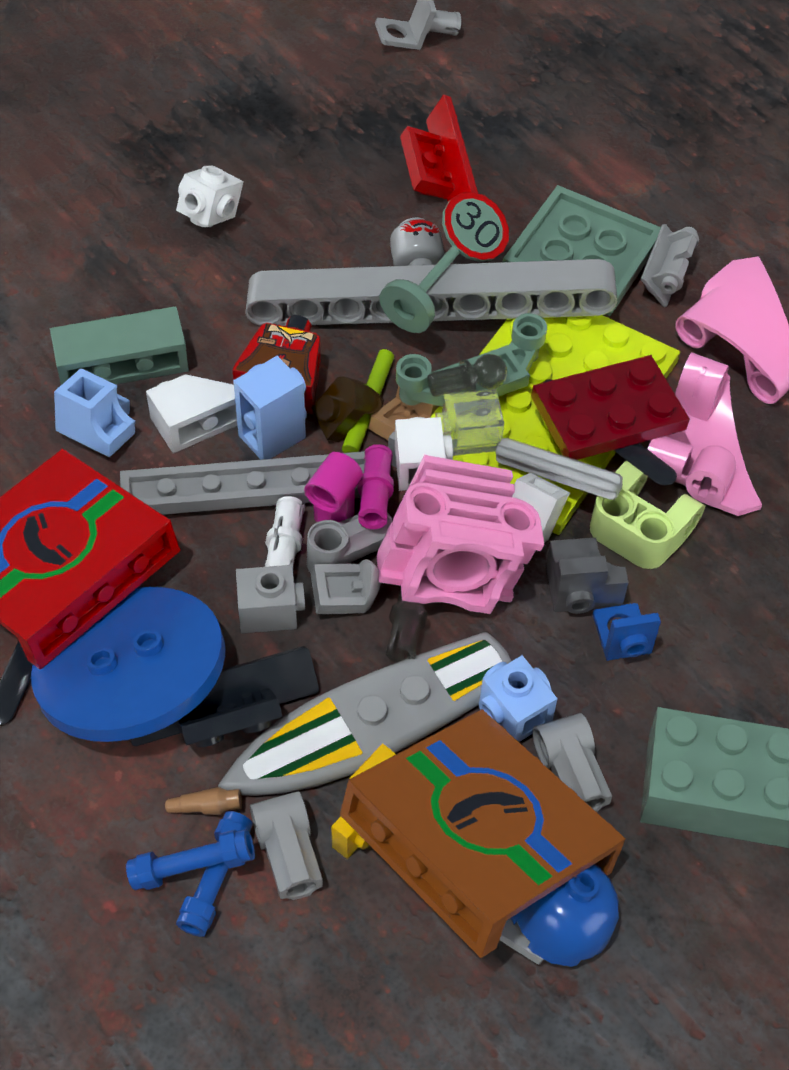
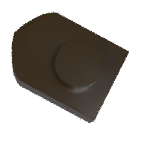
M340 376L335 379L311 409L326 439L340 442L364 414H372L379 411L384 400L367 384L356 379Z

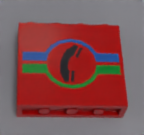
M63 448L0 497V624L18 638L28 661L41 670L179 553L180 548L171 520Z

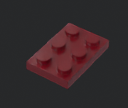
M652 355L533 385L531 398L563 456L575 460L685 431L690 420Z

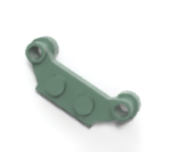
M532 313L519 315L513 322L512 341L509 345L431 372V363L424 356L418 354L403 356L396 365V382L400 387L399 397L401 401L407 405H418L423 402L447 407L452 414L485 402L476 400V396L480 393H489L491 397L488 400L528 386L530 377L528 371L533 362L537 360L539 349L545 343L547 333L546 321L539 315Z

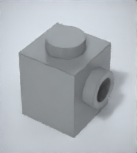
M292 565L236 569L241 634L297 629L296 611L305 610L303 582L294 583Z

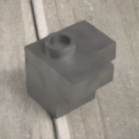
M596 538L550 541L546 570L554 612L569 611L580 614L592 609L623 605L629 583L626 568L608 563L606 557L601 556L599 553Z

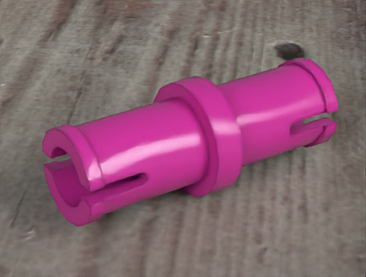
M376 444L369 446L365 450L363 477L357 486L358 493L361 496L358 521L363 527L368 529H380L387 524L388 499L394 492V481L390 476L393 452L385 445Z

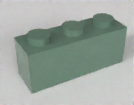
M176 306L50 328L61 385L80 368L115 385L189 371L186 344Z

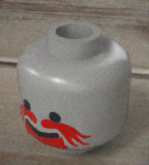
M423 218L406 219L391 234L390 247L394 266L436 265L445 255L442 234L439 228Z

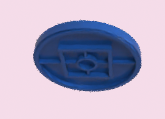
M139 587L41 670L32 665L31 685L42 713L53 726L62 732L80 739L100 742L134 739L154 733L173 724L190 713L204 700L215 686L223 669L225 642L216 616L198 598L171 588Z

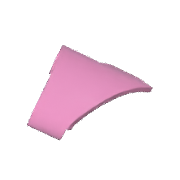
M759 257L732 260L706 283L701 299L677 319L676 331L681 340L692 348L703 347L715 335H719L744 354L747 381L754 396L764 403L773 404L789 391V324Z
M691 352L683 368L675 393L690 418L687 429L652 439L648 450L675 470L677 474L675 482L686 486L688 493L694 499L736 516L761 510L762 503L747 473L737 438L731 405L730 376L727 374L729 366Z

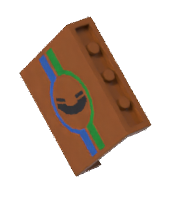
M483 709L349 779L340 816L480 958H483L497 948L508 919L594 864L599 866L606 875L612 873L626 839Z

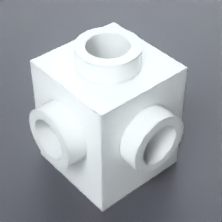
M213 165L203 166L202 169L185 173L178 188L179 200L176 211L190 217L192 223L201 227H212L215 224L232 219L236 215L244 181Z

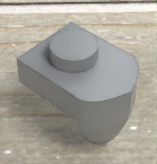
M368 559L362 560L360 564H314L311 571L316 614L366 613L371 608L380 589L381 583L378 582L379 569Z

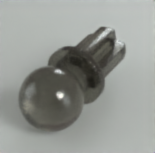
M486 354L478 358L473 367L467 359L460 361L458 367L429 374L427 381L430 393L434 397L463 390L470 395L475 393L476 384L485 389H495L501 386L507 378L508 369L501 357L495 354Z

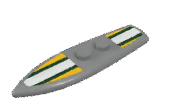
M482 632L410 657L342 684L306 702L279 719L263 732L236 759L218 787L225 790L240 789L241 795L246 796L284 794L318 787L350 776L359 769L382 743L396 754L478 706L482 679L486 672L500 662L510 663L511 658L504 647L487 632Z

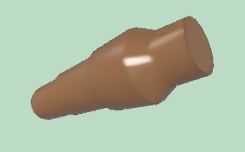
M221 787L184 794L180 797L167 799L165 802V809L168 813L202 812L205 815H223L229 810L242 808L240 789L225 790Z

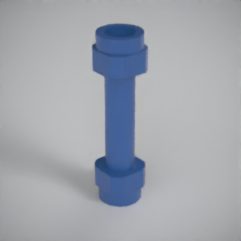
M227 811L223 818L220 819L215 830V840L219 842V834L231 830L241 831L247 829L250 833L253 822L240 813ZM224 862L207 866L194 897L187 896L185 898L176 925L186 933L203 937L206 935L208 928L211 927L216 915L213 903L228 871V866Z
M247 829L241 831L231 830L220 833L219 842L162 857H157L152 851L137 855L136 858L127 861L126 872L133 890L136 891L143 888L149 890L162 886L163 878L222 862L229 869L244 865L245 862L254 860L255 849L252 837Z

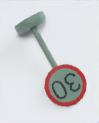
M465 192L459 193L448 201L443 211L442 226L446 238L452 247L419 285L409 280L395 279L387 283L379 295L380 305L387 317L401 329L412 333H421L426 331L435 318V307L426 292L459 253L467 259L484 262L493 260L504 251L509 241V227L505 215L497 204L485 195Z

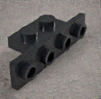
M301 646L222 669L210 693L190 713L159 731L130 739L132 745L140 746L181 734L186 746L195 743L196 747H206L221 742L224 739L223 734L240 729L244 733H252L268 728L271 725V720L282 717L279 704L315 694L319 691L309 649L306 646Z

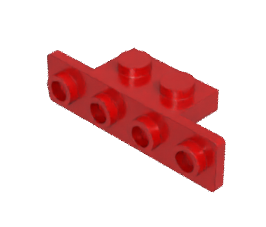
M442 95L427 118L426 123L429 132L407 126L400 139L413 190L424 195L446 199L448 202L459 193H478L452 99L450 96Z

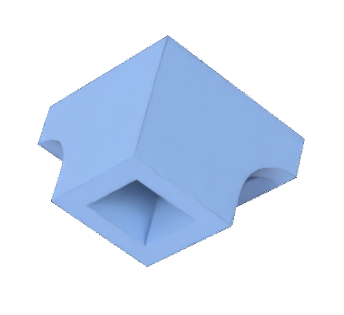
M80 368L54 391L55 428L57 432L108 457L114 454L135 434V420L128 416L130 413V400L117 394V385Z

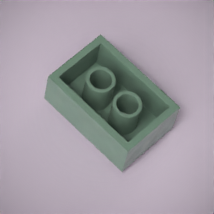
M658 707L648 738L640 822L789 848V729Z

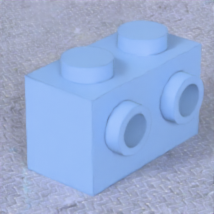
M275 356L263 364L255 365L247 373L233 380L238 435L260 460L271 459L306 438L305 418H307V412L304 403L306 384L297 369L289 368L278 356Z

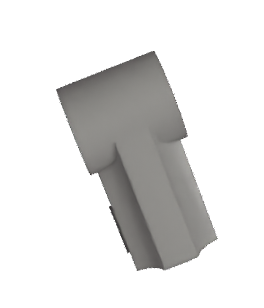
M387 512V524L380 529L363 527L358 521L359 514L341 522L323 520L312 525L307 537L306 565L309 572L311 573L314 564H348L377 551L392 523L389 513Z
M582 713L534 726L532 733L539 760L548 769L551 768L552 772L562 782L574 790L596 812L610 804L612 794L594 756V738L586 717Z
M297 791L250 804L251 817L261 850H266L280 899H300L311 895L312 892L323 887L321 872L309 838L311 836L309 819L300 792Z

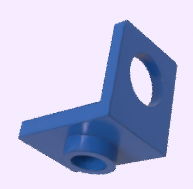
M637 603L593 610V619L606 661L652 653L661 624L658 613L641 615ZM620 617L621 619L612 620L609 631L607 627L608 622L613 618Z

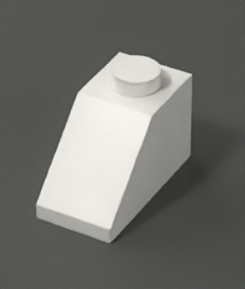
M185 374L171 381L162 382L146 391L150 418L173 454L238 426L234 385Z

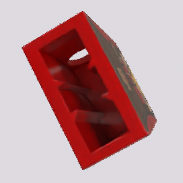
M301 315L290 316L285 326L271 323L262 324L235 363L232 370L233 380L247 373L255 365L263 364L278 356L289 368L297 369L302 375L306 384V390L304 391L305 409L308 414H313L311 408L316 400L321 365V338L317 333L310 332L311 322Z

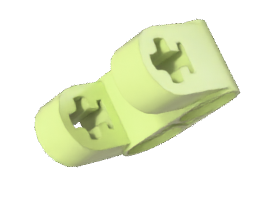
M625 461L615 472L623 477L621 492L615 500H609L600 496L596 497L590 522V532L598 542L633 564L646 569L657 568L692 533L703 515L705 505L687 494H683L667 513L661 511L638 497L648 476L630 462Z

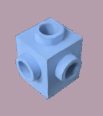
M523 655L508 664L500 662L486 672L482 679L479 708L480 710L483 709L520 742L533 733L534 726L553 721L558 698L551 691L546 675L539 668H532Z

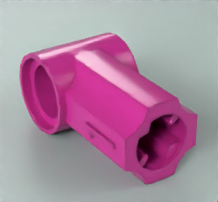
M340 452L330 453L305 485V496L314 505V520L316 522L323 520L341 522L355 516V488L362 480L363 472L359 464L348 455Z

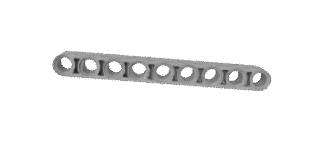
M600 259L450 264L426 292L435 307V318L433 321L515 319L525 313L536 314L542 318L600 316L611 312L617 304L614 267L611 263ZM435 265L260 271L253 274L249 279L246 316L252 323L259 326L265 323L285 326L288 318L292 315H301L307 318L311 325L392 323L380 305L379 295L387 283L395 279H405L419 285Z

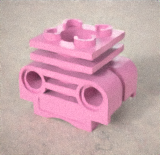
M424 455L398 507L393 522L390 524L378 549V582L401 586L402 601L421 604L444 602L460 606L468 611L491 614L498 601L509 603L514 597L513 588L524 571V564L529 563L536 550L541 551L544 547L539 514L527 502L512 498L515 492L514 484H510L513 478L512 470Z

